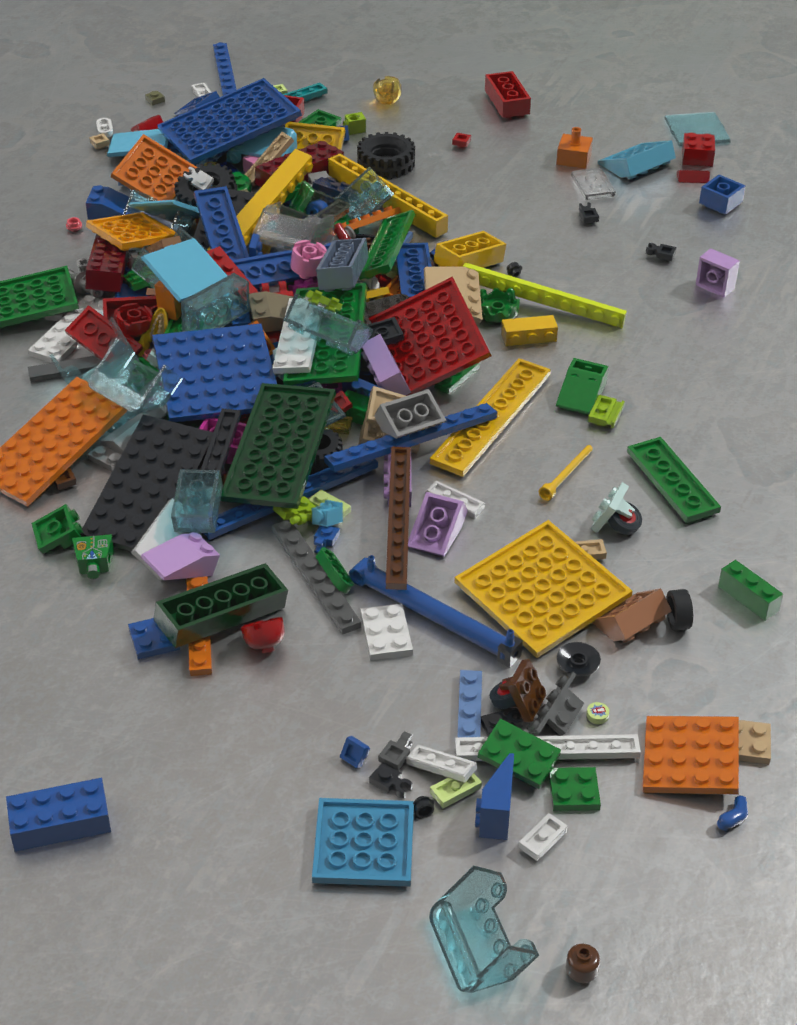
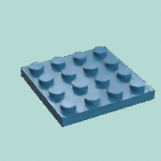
M319 798L312 883L411 887L414 801Z

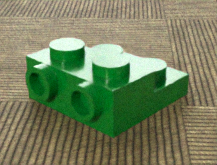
M67 504L31 523L38 549L42 554L60 544L66 549L73 545L72 538L81 537L80 534L84 533L82 526L77 522L80 520L79 515L74 509L71 510Z

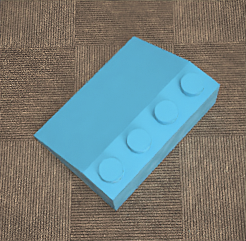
M672 140L640 143L597 162L619 177L633 179L637 177L636 174H645L649 169L654 170L659 168V165L671 163L670 160L675 159L676 156Z

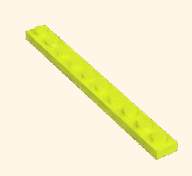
M466 262L463 267L478 272L480 286L490 289L499 288L503 292H506L508 288H513L517 297L619 328L624 326L626 310Z

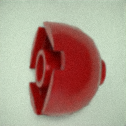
M137 303L122 305L119 307V311H116L118 328L124 334L131 337L145 334L150 329L152 322L151 309L145 305L144 308L139 307Z
M282 617L257 621L241 627L245 643L252 649H261L262 653L274 651V646L281 643L285 634Z

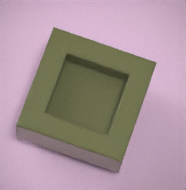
M159 91L145 94L146 101L152 106L165 102V96Z

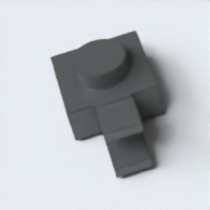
M404 731L397 742L390 740L379 754L378 761L384 762L399 771L406 761V757L410 754V748L413 744L410 741L412 734Z

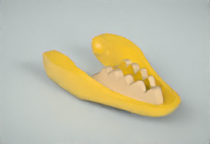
M158 308L155 311L150 329L141 336L139 343L143 346V349L139 352V357H142L144 351L149 349L150 343L153 342L152 335L165 333L169 323L168 314L165 309Z

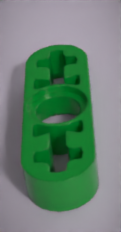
M322 547L317 553L316 559L333 585L339 591L348 593L354 586V582L336 555L329 549Z

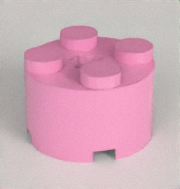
M301 240L294 244L290 268L299 274V277L302 279L317 276L316 269L327 251L326 247L319 242L312 244L310 243L311 240Z

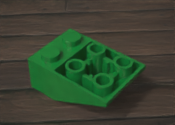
M573 358L568 367L556 407L582 414H590L598 396L602 394L607 384L609 366Z

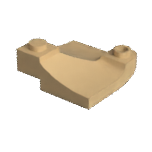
M375 386L372 387L358 445L388 435L382 432L374 415L380 404L405 397V395ZM420 444L411 446V453L417 454Z

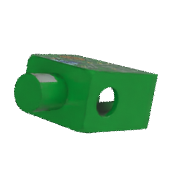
M112 534L72 538L80 574H87L88 578L97 579L100 573L110 570L114 553Z

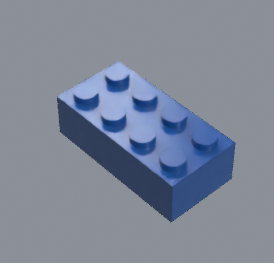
M102 778L6 796L9 829L14 852L111 832Z

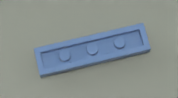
M460 670L458 738L480 737L482 671Z

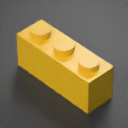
M553 315L502 320L501 335L505 346L557 341L558 326Z

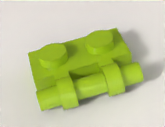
M303 496L298 509L273 507V510L284 520L290 519L292 525H303L307 521L312 522V508L316 506Z

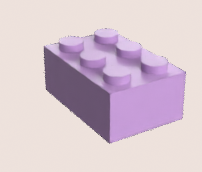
M381 334L362 343L361 346L364 351L361 354L367 362V366L374 376L377 386L402 395L411 393Z

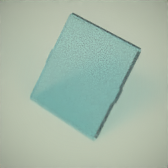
M715 112L665 115V120L679 147L683 145L684 133L691 132L715 135V144L731 142Z

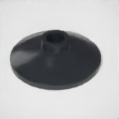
M568 643L562 646L557 653L559 667L568 674L574 672L576 676H586L594 673L600 666L601 658L599 652L586 643Z

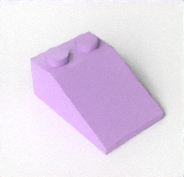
M426 492L408 539V548L445 557L460 532L468 512L464 501Z
M195 532L180 534L141 555V558L163 580L213 576L220 554L214 550L213 546Z

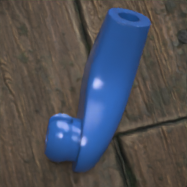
M742 795L735 797L733 809L719 816L717 826L720 830L726 831L741 824L747 818L748 806L746 797Z

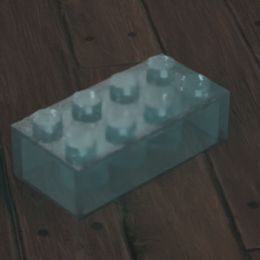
M232 273L181 301L182 332L221 328L249 312V281Z

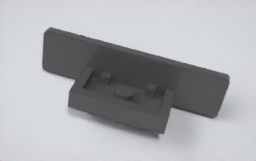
M574 672L567 676L562 675L555 684L558 687L547 696V704H544L538 710V718L530 723L527 728L528 733L537 736L545 724H547L560 736L566 734L584 705V702L568 689L576 676Z

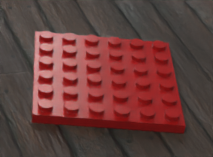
M453 276L364 320L365 326L395 317L405 340L397 344L387 345L411 391V393L405 396L418 393L492 356Z

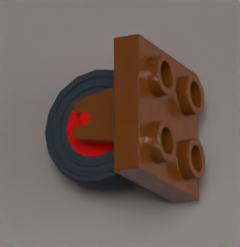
M525 659L520 662L512 677L505 678L494 686L489 696L494 707L497 709L518 708L525 723L533 721L546 697V690L541 685L537 676V670L533 667L530 659Z

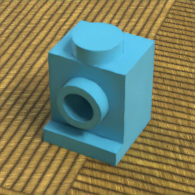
M325 500L324 503H320V506L312 508V524L328 527L343 522L342 502Z

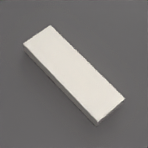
M437 480L425 491V494L429 492L464 501L468 510L466 515L473 519L485 509L484 502Z
M417 745L406 757L407 765L464 783L477 770L476 762L421 745Z

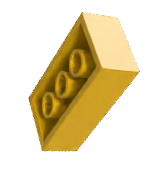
M480 231L437 243L433 262L440 267H463L465 262L482 268L496 265L504 260L506 243L485 231Z

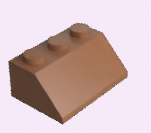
M660 588L635 593L592 623L611 640L628 642L635 638L634 634L637 632L642 633L650 629V624L659 623L666 619L665 615L672 610Z

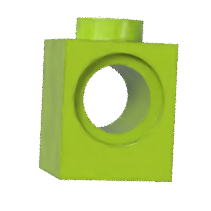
M362 112L345 115L343 126L348 125L349 135L366 132V118Z

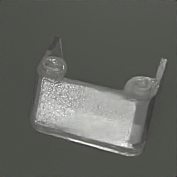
M279 201L263 208L253 233L260 235V242L262 244L292 251L294 244L301 240H311L310 243L312 244L319 242L322 245H326L334 240V215L331 214L322 219L318 218L317 215H308L305 219L283 215L282 202Z

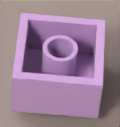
M710 248L700 256L696 286L725 298L735 289L740 260Z

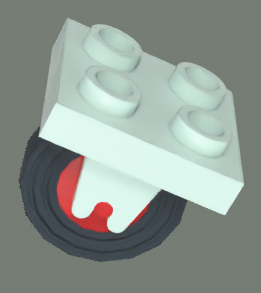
M622 482L618 488L615 486L608 494L609 499H603L598 507L601 510H598L593 516L592 520L594 523L590 529L598 533L603 525L607 523L617 532L630 535L634 534L641 527V513L633 504L623 499L629 487Z

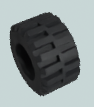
M324 429L309 475L329 468L324 463V456L343 450L342 438L339 437L338 433H333V430Z

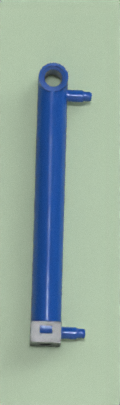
M373 555L363 558L349 571V576L356 585H367L497 656L498 662L509 668L522 655L523 640L516 637L512 629H508L506 636L409 584H407V590L386 589V572L377 568Z

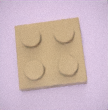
M739 720V761L769 765L771 760V724Z

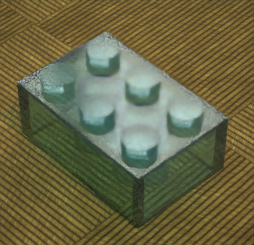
M369 167L334 200L351 219L358 218L359 221L361 220L360 216L366 214L371 216L372 212L379 209L394 194L372 168Z
M180 469L171 513L174 532L215 533L223 488L220 470Z

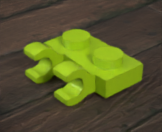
M308 290L305 299L308 300L307 303L316 307L319 304L325 307V311L332 314L338 313L343 305L338 303L339 300L334 297L329 299L322 296V292L315 290V292Z

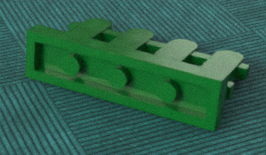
M302 182L288 208L282 205L279 210L286 221L300 229L304 224L300 216L315 191L308 182Z

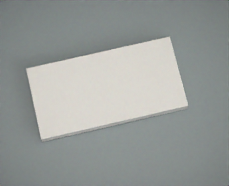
M173 498L167 502L131 552L160 581L163 579L141 558V555L180 534H190L184 533L181 530L186 511Z

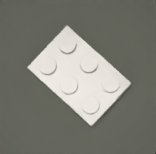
M402 604L360 608L370 661L413 655V647Z

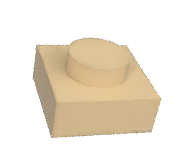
M103 133L89 137L90 143L96 149H102L110 145V140Z

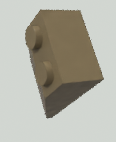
M267 291L248 294L252 321L257 320L259 324H262L264 332L282 330L289 298L295 297Z

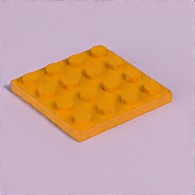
M143 212L86 221V228L109 241L110 244L117 246L122 251H128L130 248H143L161 239L179 236V233Z

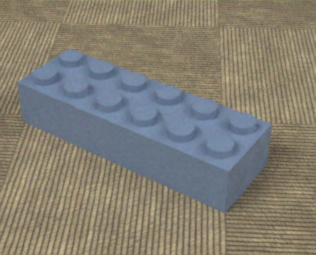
M366 238L332 241L316 269L319 290L331 292L335 289L351 290L352 287H355L369 258Z

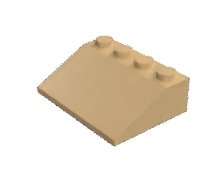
M425 267V290L453 276L478 326L483 320L478 272L466 267Z

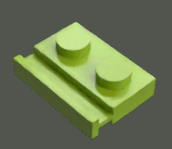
M599 395L588 416V422L602 426L611 425V428H614L624 408L625 401L618 402L615 398Z

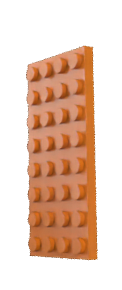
M76 377L0 447V492L28 507L132 407L131 402Z

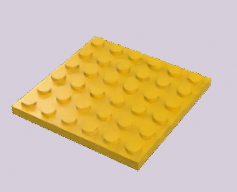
M549 520L454 577V583L504 629L514 630V635L523 640V646L536 658L632 596V590Z

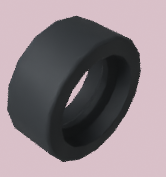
M669 590L666 600L672 610L667 614L671 629L674 631L690 629L693 625L694 615L692 600L688 590Z

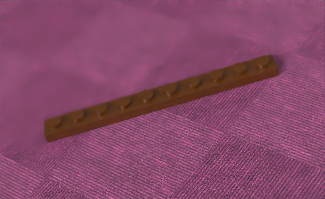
M391 447L386 589L407 590L411 447Z

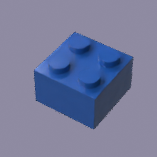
M717 175L701 187L699 203L726 215L743 202L746 185L722 175Z

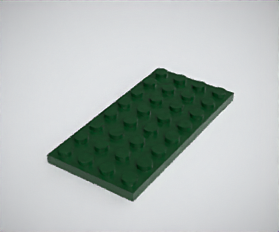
M262 383L221 491V501L298 509L336 396L335 389Z

